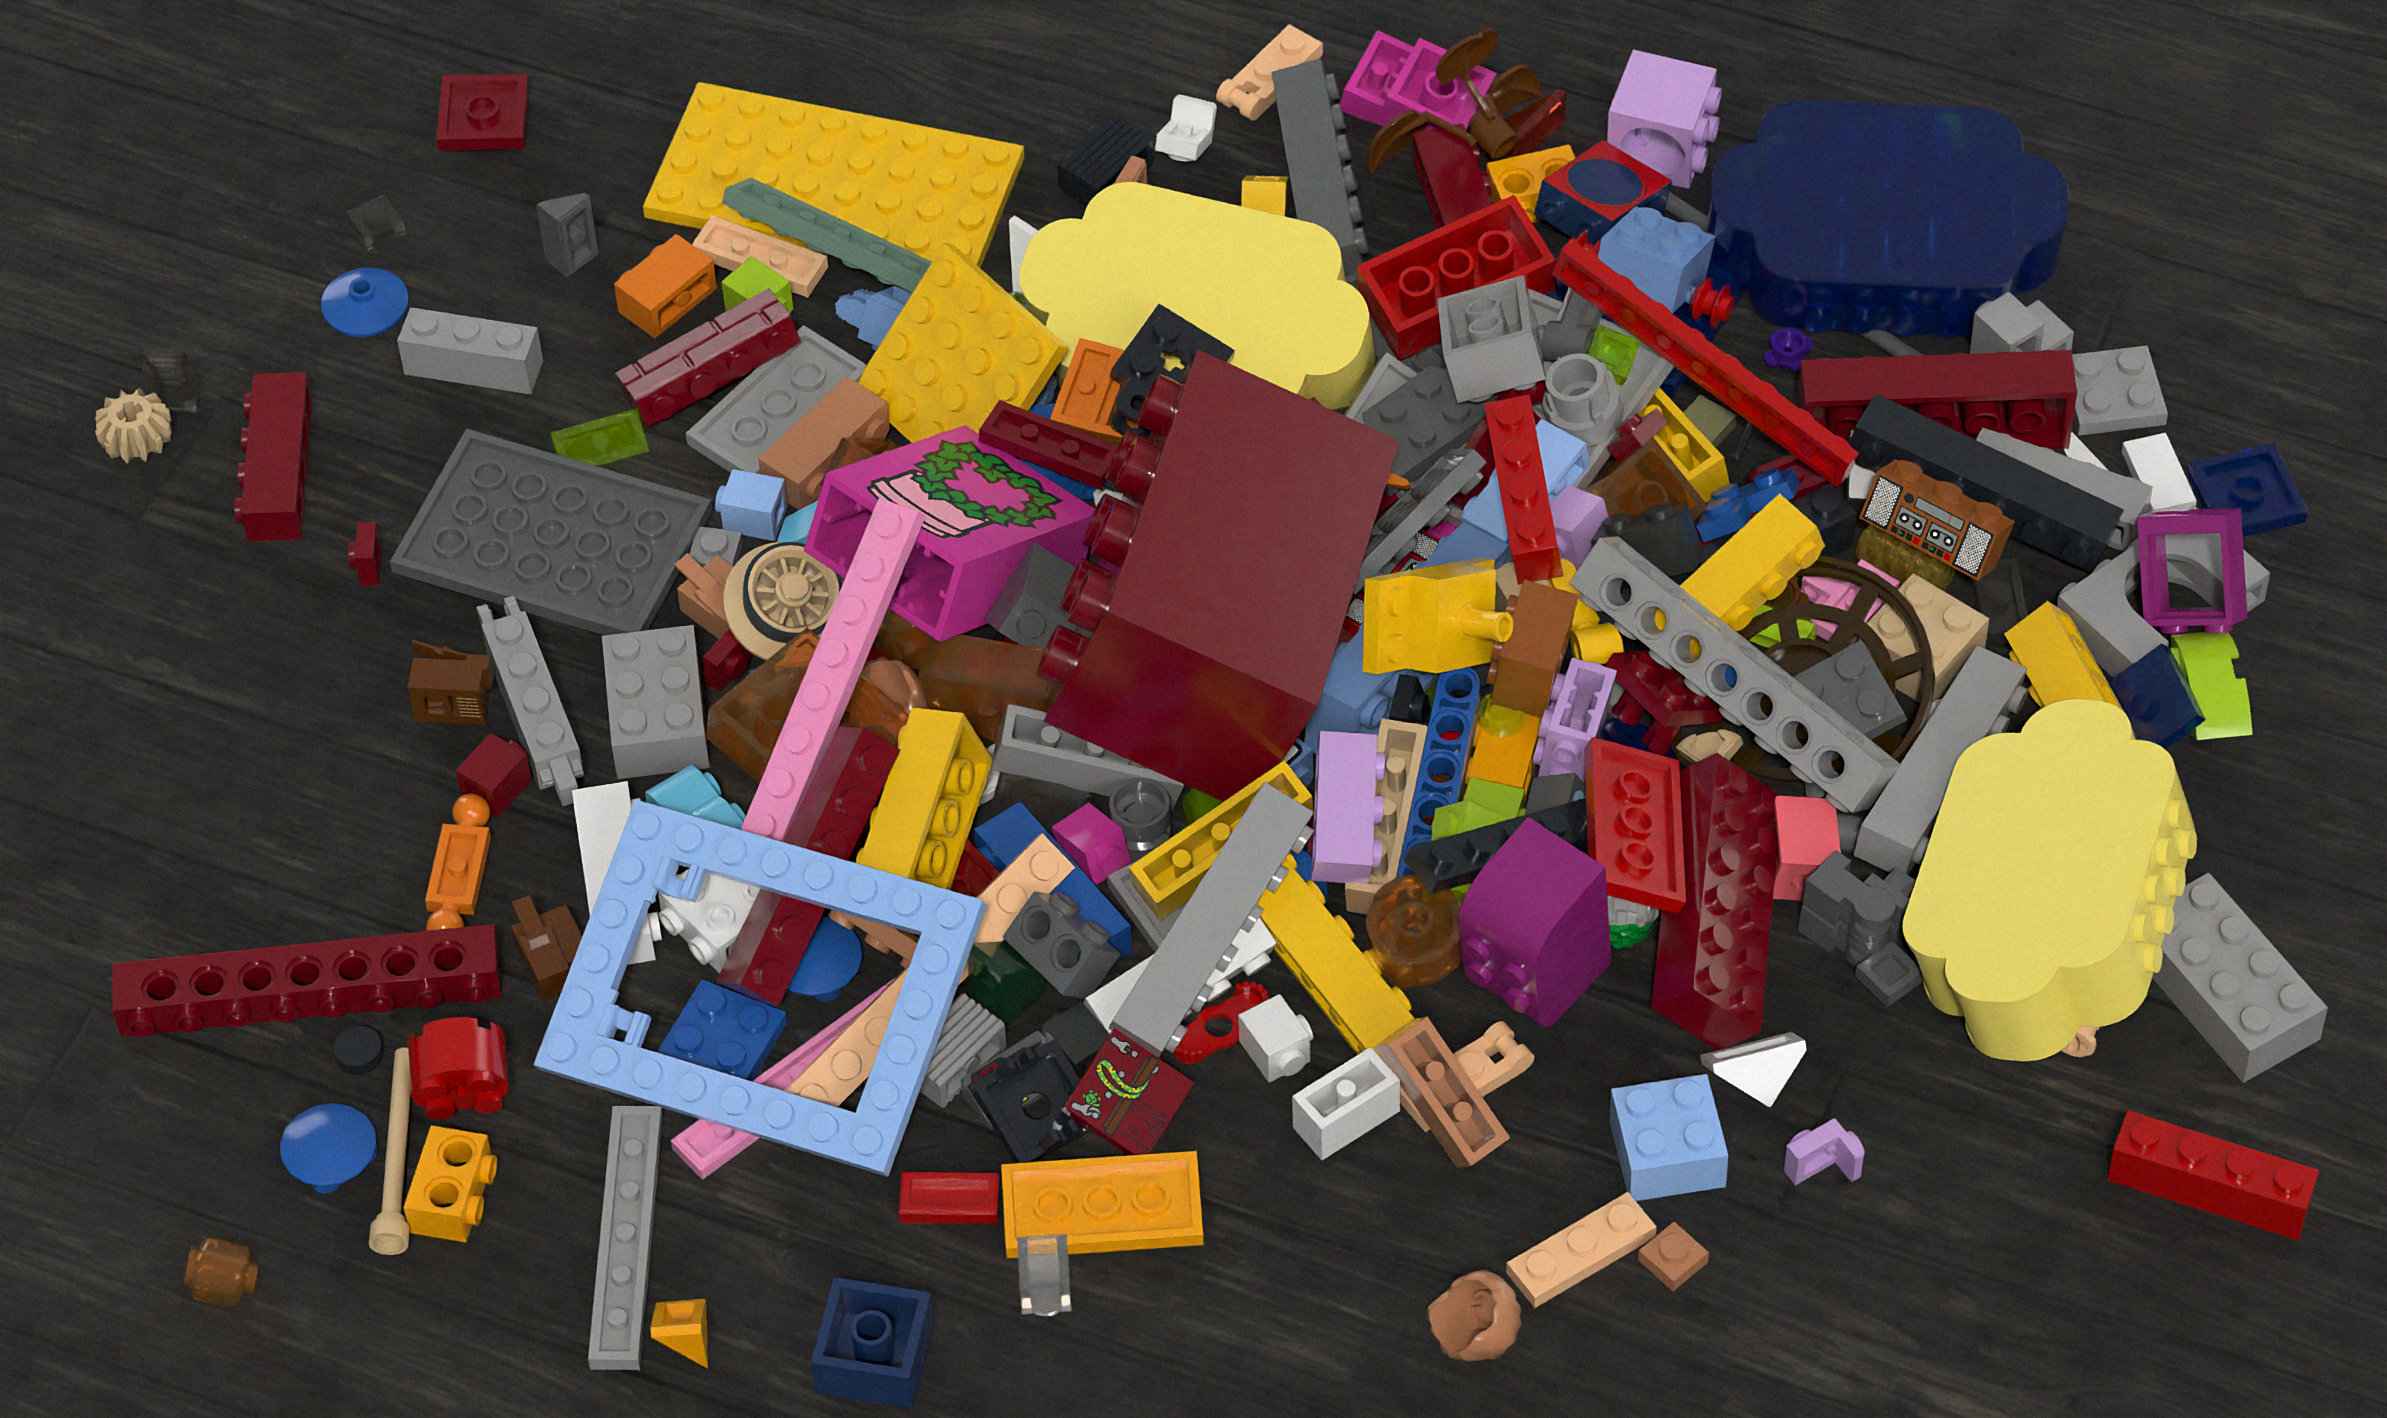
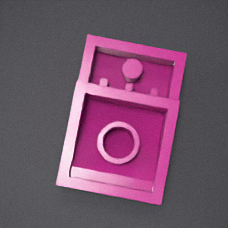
M1378 30L1347 83L1340 101L1343 112L1385 126L1400 114L1414 109L1418 114L1428 111L1453 125L1463 123L1466 131L1469 127V120L1476 113L1478 105L1463 83L1460 75L1447 84H1442L1437 79V64L1447 50L1421 38L1418 39L1413 47ZM1478 65L1469 70V76L1484 98L1497 73ZM1428 122V126L1425 130L1440 127L1431 122Z

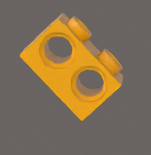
M1570 144L1487 163L1486 171L1491 184V196H1489L1491 203L1499 202L1515 195L1531 222L1541 221L1542 219L1534 215L1542 180L1575 159Z
M437 1126L430 1127L404 1205L410 1233L467 1243L472 1225H479L484 1209L482 1193L485 1184L493 1183L497 1170V1156L491 1153L487 1135ZM467 1162L462 1166H454L457 1163ZM454 1203L449 1207L440 1208L443 1204Z

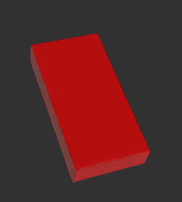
M902 1172L899 1204L900 1223L998 1224L999 1173Z

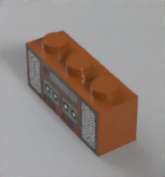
M1897 459L1877 471L1859 517L1978 581L1996 568L2015 521L2002 515V511L1995 505L1987 502H1977L1962 494L1963 492L1958 486L1946 481H1937L1923 474L1922 469L1918 465L1905 460L1898 461Z

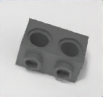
M1034 891L1002 937L1062 995L1085 999L1094 993L1120 956V953L1107 942L1110 936L1102 927L1094 922L1085 921L1077 913L1079 906L1071 898L1060 892L1049 895ZM1081 950L1080 959H1079V961H1078V954H1079V951Z

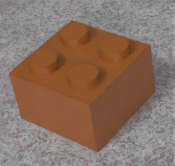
M1524 579L1519 597L1510 595L1505 612L1512 616L1513 631L1507 641L1497 642L1495 640L1491 654L1492 663L1486 684L1494 686L1491 704L1543 718L1545 709L1549 707L1553 685L1557 674L1560 673L1569 644L1578 594Z

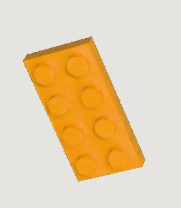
M1197 1151L1001 1164L1007 1259L1204 1245Z

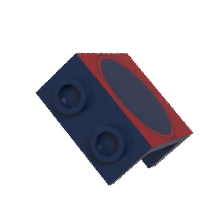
M1602 140L1542 180L1534 215L1571 237L1578 238L1582 232H1587L1589 243L1595 245L1635 206L1655 209L1663 216L1672 180Z

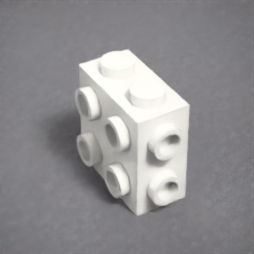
M688 870L682 874L675 875V877L685 880ZM707 873L696 903L673 898L658 892L661 908L658 916L670 934L673 936L680 934L688 942L692 954L703 965L709 963L720 973L760 888Z

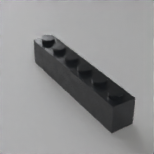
M1876 393L1856 425L1849 443L1859 453L1855 462L1875 472L1895 459L1898 461H1909L1918 465L1922 469L1923 474L1937 481H1946L1958 486L1965 496L1977 502H1987L1995 505L2002 511V515L2015 521L2010 532L2011 536L2090 573H2093L2101 560L2124 509Z

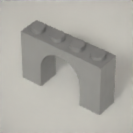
M2193 505V506L2190 507L2189 509H2198V508H2196V507ZM2220 533L2165 534L2168 582L2181 584L2192 589L2212 607H2225ZM2138 538L2128 546L2125 552L2113 560L2107 559L2101 562L2091 575L2079 583L2072 582L2068 584L2057 598V607L2071 616L2095 661L2128 692H2132L2164 670L2165 651L2169 644L2160 633L2133 610L2126 598L2134 589L2141 586ZM2243 549L2247 612L2265 601L2270 572Z

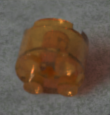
M1407 875L1391 880L1383 885L1375 894L1366 919L1368 948L1379 971L1392 980L1396 986L1410 988L1433 984L1450 974L1461 962V935L1458 923L1461 905L1451 889L1430 894L1416 875Z

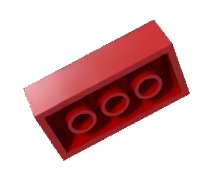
M1512 195L1358 265V291L1363 296L1370 315L1400 361L1442 341L1438 298L1522 275L1525 277L1528 289L1544 295L1556 289V277L1552 275L1556 260L1515 195Z

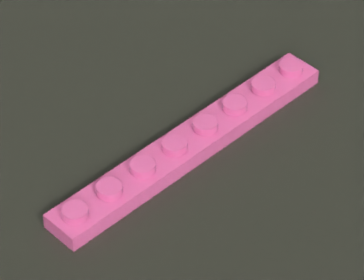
M880 498L878 499L740 830L783 842L840 724L924 522L925 516L919 511Z

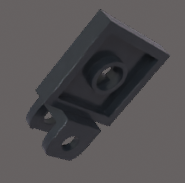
M1158 304L1111 369L1109 377L1124 386L1116 399L1115 410L1110 422L1111 428L1122 436L1128 429L1148 438L1151 433L1150 430L1139 425V428H1132L1126 423V418L1136 424L1143 402L1156 376L1160 373L1180 382L1198 349L1227 363H1230L1233 359L1235 350L1163 305ZM1175 356L1179 358L1184 368L1174 367L1171 371L1166 370L1163 357Z

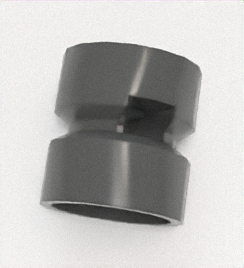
M1147 778L1126 780L1114 789L1110 795L1109 816L1123 830L1131 864L1172 838L1170 798L1167 790L1160 783Z

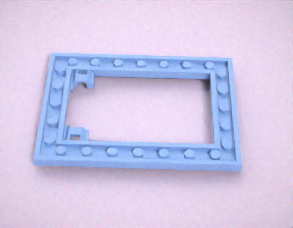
M635 799L534 1066L547 1073L655 1106H661L671 1111L888 1177L987 905L981 899ZM679 865L689 868L685 880L675 877ZM708 873L920 935L856 1113L641 1048L652 1018L641 1012H628L614 1004L619 994L617 990L650 903L653 904L657 891L673 898L696 903ZM617 1029L627 1032L623 1042L614 1040Z

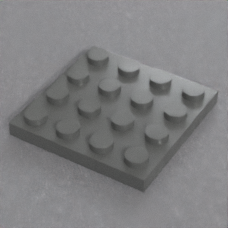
M1448 449L1374 523L1352 594H1356L1358 591L1365 593V578L1385 575L1381 568L1390 559L1394 560L1396 558L1400 561L1418 543L1414 535L1423 526L1427 527L1429 525L1432 528L1448 514L1451 508L1446 503L1455 494L1462 493L1465 495L1479 483L1484 476L1479 470L1487 462L1474 449Z

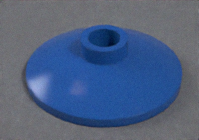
M373 267L358 268L341 274L327 286L321 299L322 314L327 324L335 331L351 337H371L390 330L402 320L409 304L408 292L402 280L387 270Z

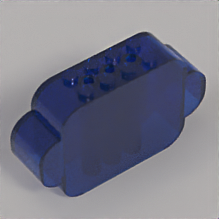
M1805 100L1789 101L1774 107L1763 117L1758 128L1756 143L1742 144L1728 150L1715 164L1712 172L1706 233L1715 236L1710 258L1726 274L1735 278L1749 280V294L1754 307L1766 319L1781 326L1806 328L1811 331L1844 329L1855 333L1880 330L1895 332L1900 335H1911L1914 333H1934L1944 337L1972 335L1974 314L1983 303L1989 300L1994 301L2007 292L2016 297V292L2037 288L2050 279L2055 272L2068 217V187L2063 175L2054 165L2042 158L2024 155L2023 139L2016 125L2006 116L1990 109Z

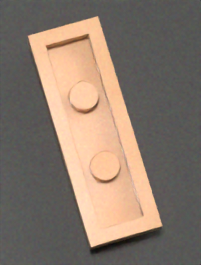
M715 216L710 217L692 243L694 247L710 257L715 265L731 271L736 270L752 256L788 279L791 285V292L807 298L828 269L826 255Z
M1629 1192L1507 1262L1506 1273L1532 1306L1536 1308L1656 1237L1657 1227Z

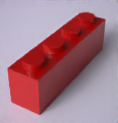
M1530 395L1484 403L1518 585L1523 584L1524 579L1536 582L1562 577L1564 575Z
M2128 1110L2113 1150L2108 1181L2299 1241L2312 1202L2319 1170Z

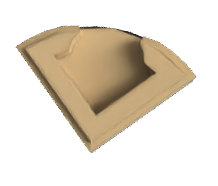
M1719 730L1718 732H1708L1698 736L1696 734L1690 735L1676 746V749L1681 756L1693 764L1717 752L1730 760L1742 746L1743 740L1736 733L1728 730Z

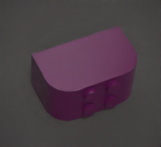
M1528 817L1474 879L1462 902L1458 923L1465 975L1476 985L1486 988L1505 1001L1515 1011L1523 1013L1543 1027H1550L1612 963L1606 867Z

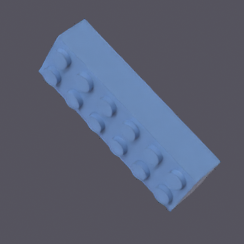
M1462 522L1450 536L1444 535L1439 540L1434 553L1425 562H1418L1413 569L1482 557L1495 559L1494 569L1497 570L1504 564H1507L1509 545ZM1363 620L1358 633L1348 643L1343 642L1340 644L1333 655L1318 707L1305 725L1304 743L1311 747L1313 753L1316 754L1320 731L1374 734L1378 737L1381 719H1389V712L1399 674L1417 676L1425 693L1439 678L1441 673H1430L1407 668L1382 674L1362 672Z

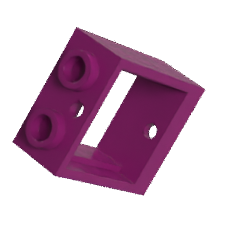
M2241 508L2152 510L2137 517L2143 618L2148 624L2160 626V633L2163 634L2188 632V626H2204L2205 633H2224L2232 631V625L2248 618ZM2220 533L2225 607L2170 608L2165 534Z

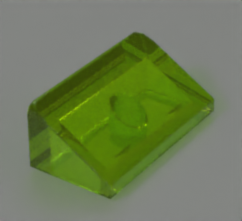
M637 409L550 433V440L556 455L594 466L649 452Z

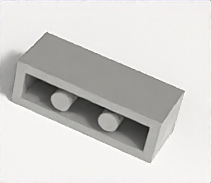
M412 307L409 309L397 340L405 375L530 395L543 363L537 327Z

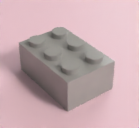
M1524 275L1437 299L1443 356L1458 403L1467 400L1471 402L1484 401L1494 393L1512 388L1514 390H1525L1533 387L1538 381L1546 379L1538 321Z
M694 625L602 636L611 744L617 779L679 772L691 764L697 769L710 768L699 656Z

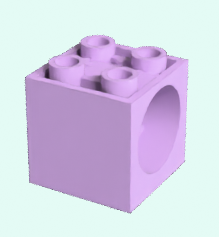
M1633 50L1609 109L1607 142L1671 179L1672 185L1689 189L1695 172L1702 173L1708 154V148H1705L1707 141H1715L1719 128L1720 118L1713 116L1718 110L1722 93L1721 88L1715 87L1717 69Z

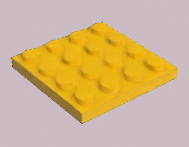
M944 243L862 372L863 374L858 384L887 401L889 423L911 443L964 425L979 434L980 427L999 400L1029 411L1069 347L955 245Z

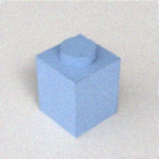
M732 469L727 485L719 487L715 501L716 512H721L724 530L741 531L742 535L775 541L788 508L783 478Z

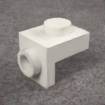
M1180 94L1177 95L1173 100L1171 120L1157 134L1155 150L1167 153L1170 158L1177 161H1196L1212 143L1216 104Z

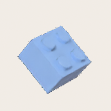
M1707 1074L1611 1089L1609 1121L1626 1189L1635 1201L1726 1187L1728 1152Z

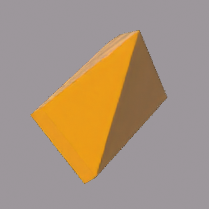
M706 1300L657 1302L651 1323V1337L708 1369Z

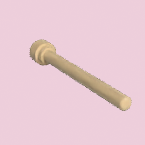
M406 1047L397 1049L394 1055L382 1211L370 1225L369 1246L375 1252L384 1255L400 1254L407 1250L409 1244L410 1227L405 1222V1217L401 1214L411 1097L408 1048Z

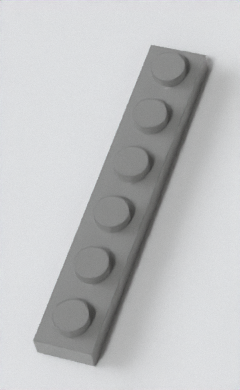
M661 1106L612 1107L588 1356L590 1370H640L663 1120Z

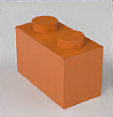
M678 234L674 235L663 245L657 246L646 259L632 270L624 272L619 280L614 283L618 312L654 339L657 338L717 289L713 260Z

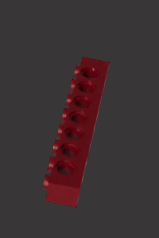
M494 924L113 963L112 1011L121 1037H147L154 1033L174 1031L195 1032L203 1028L222 1026L243 1027L251 1023L271 1021L285 1023L295 1019L319 1016L334 1018L343 1014L368 1011L383 1013L397 1008L416 1006L431 1008L445 1003L464 1001L479 1003L487 999L502 998L500 949Z

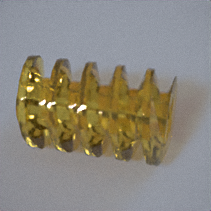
M1871 524L1862 533L1855 550V558L1858 559V562L1862 559L1900 582L1899 587L1914 573L1945 592L1956 571L1955 568Z

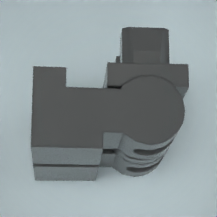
M1835 850L1806 879L1803 897L1804 905L1801 908L1798 931L1829 953L1837 947L1845 953L1846 959L1856 967L1872 954L1884 949L1890 941H1893L1899 948L1902 947L1904 937L1903 919L1916 880L1899 868H1895L1884 880L1872 873L1863 883L1849 872L1851 860Z

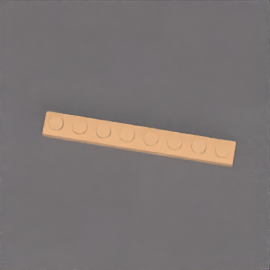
M1043 833L1037 835L976 897L983 900L987 907L959 984L1004 940L1002 936L1032 893L1036 891L1049 894L1075 868ZM910 964L783 1091L838 1107L870 1075Z

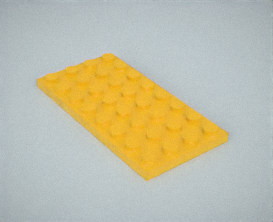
M698 82L643 205L644 217L703 229L710 217L715 216L814 251L807 246V243L792 236L780 235L773 230V227L758 220L746 219L739 215V211L723 204L726 187L753 178L929 261L934 260L942 245L946 243L955 245L981 268L1024 160V146ZM817 252V253H822V254L831 255V254H829V253H827V252Z

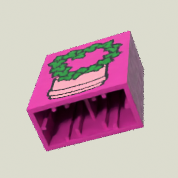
M964 425L826 472L804 552L843 578H846L879 498L922 513L925 516L924 522L888 608L941 642L988 624L984 618L1033 541L1074 567L1077 566L1081 558L1086 559L1089 547L1082 544V540L1095 509L1011 454L979 442V434Z

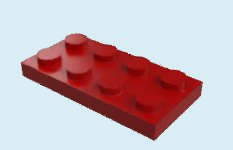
M1591 737L1585 747L1588 856L1606 867L1607 895L1679 914L1686 903L1679 760Z

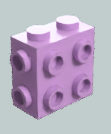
M1572 658L1567 674H1557L1550 697L1552 702L1549 710L1545 709L1538 732L1540 738L1532 762L1540 765L1538 777L1575 772L1583 784L1586 785L1585 747L1591 737L1601 739L1617 670L1604 667L1596 662H1586Z

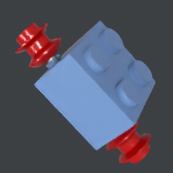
M1635 206L1595 245L1589 243L1587 232H1582L1578 238H1571L1583 248L1593 251L1603 263L1619 275L1629 278L1635 287L1654 301L1664 304L1672 314L1686 302L1690 304L1693 320H1698L1705 314L1710 316L1711 327H1716L1720 321L1726 322L1733 311L1735 297L1730 296L1731 287L1725 285L1720 291L1713 289L1712 279L1707 278L1705 280L1716 236L1703 232L1696 224L1689 222L1679 223L1663 217L1655 209Z

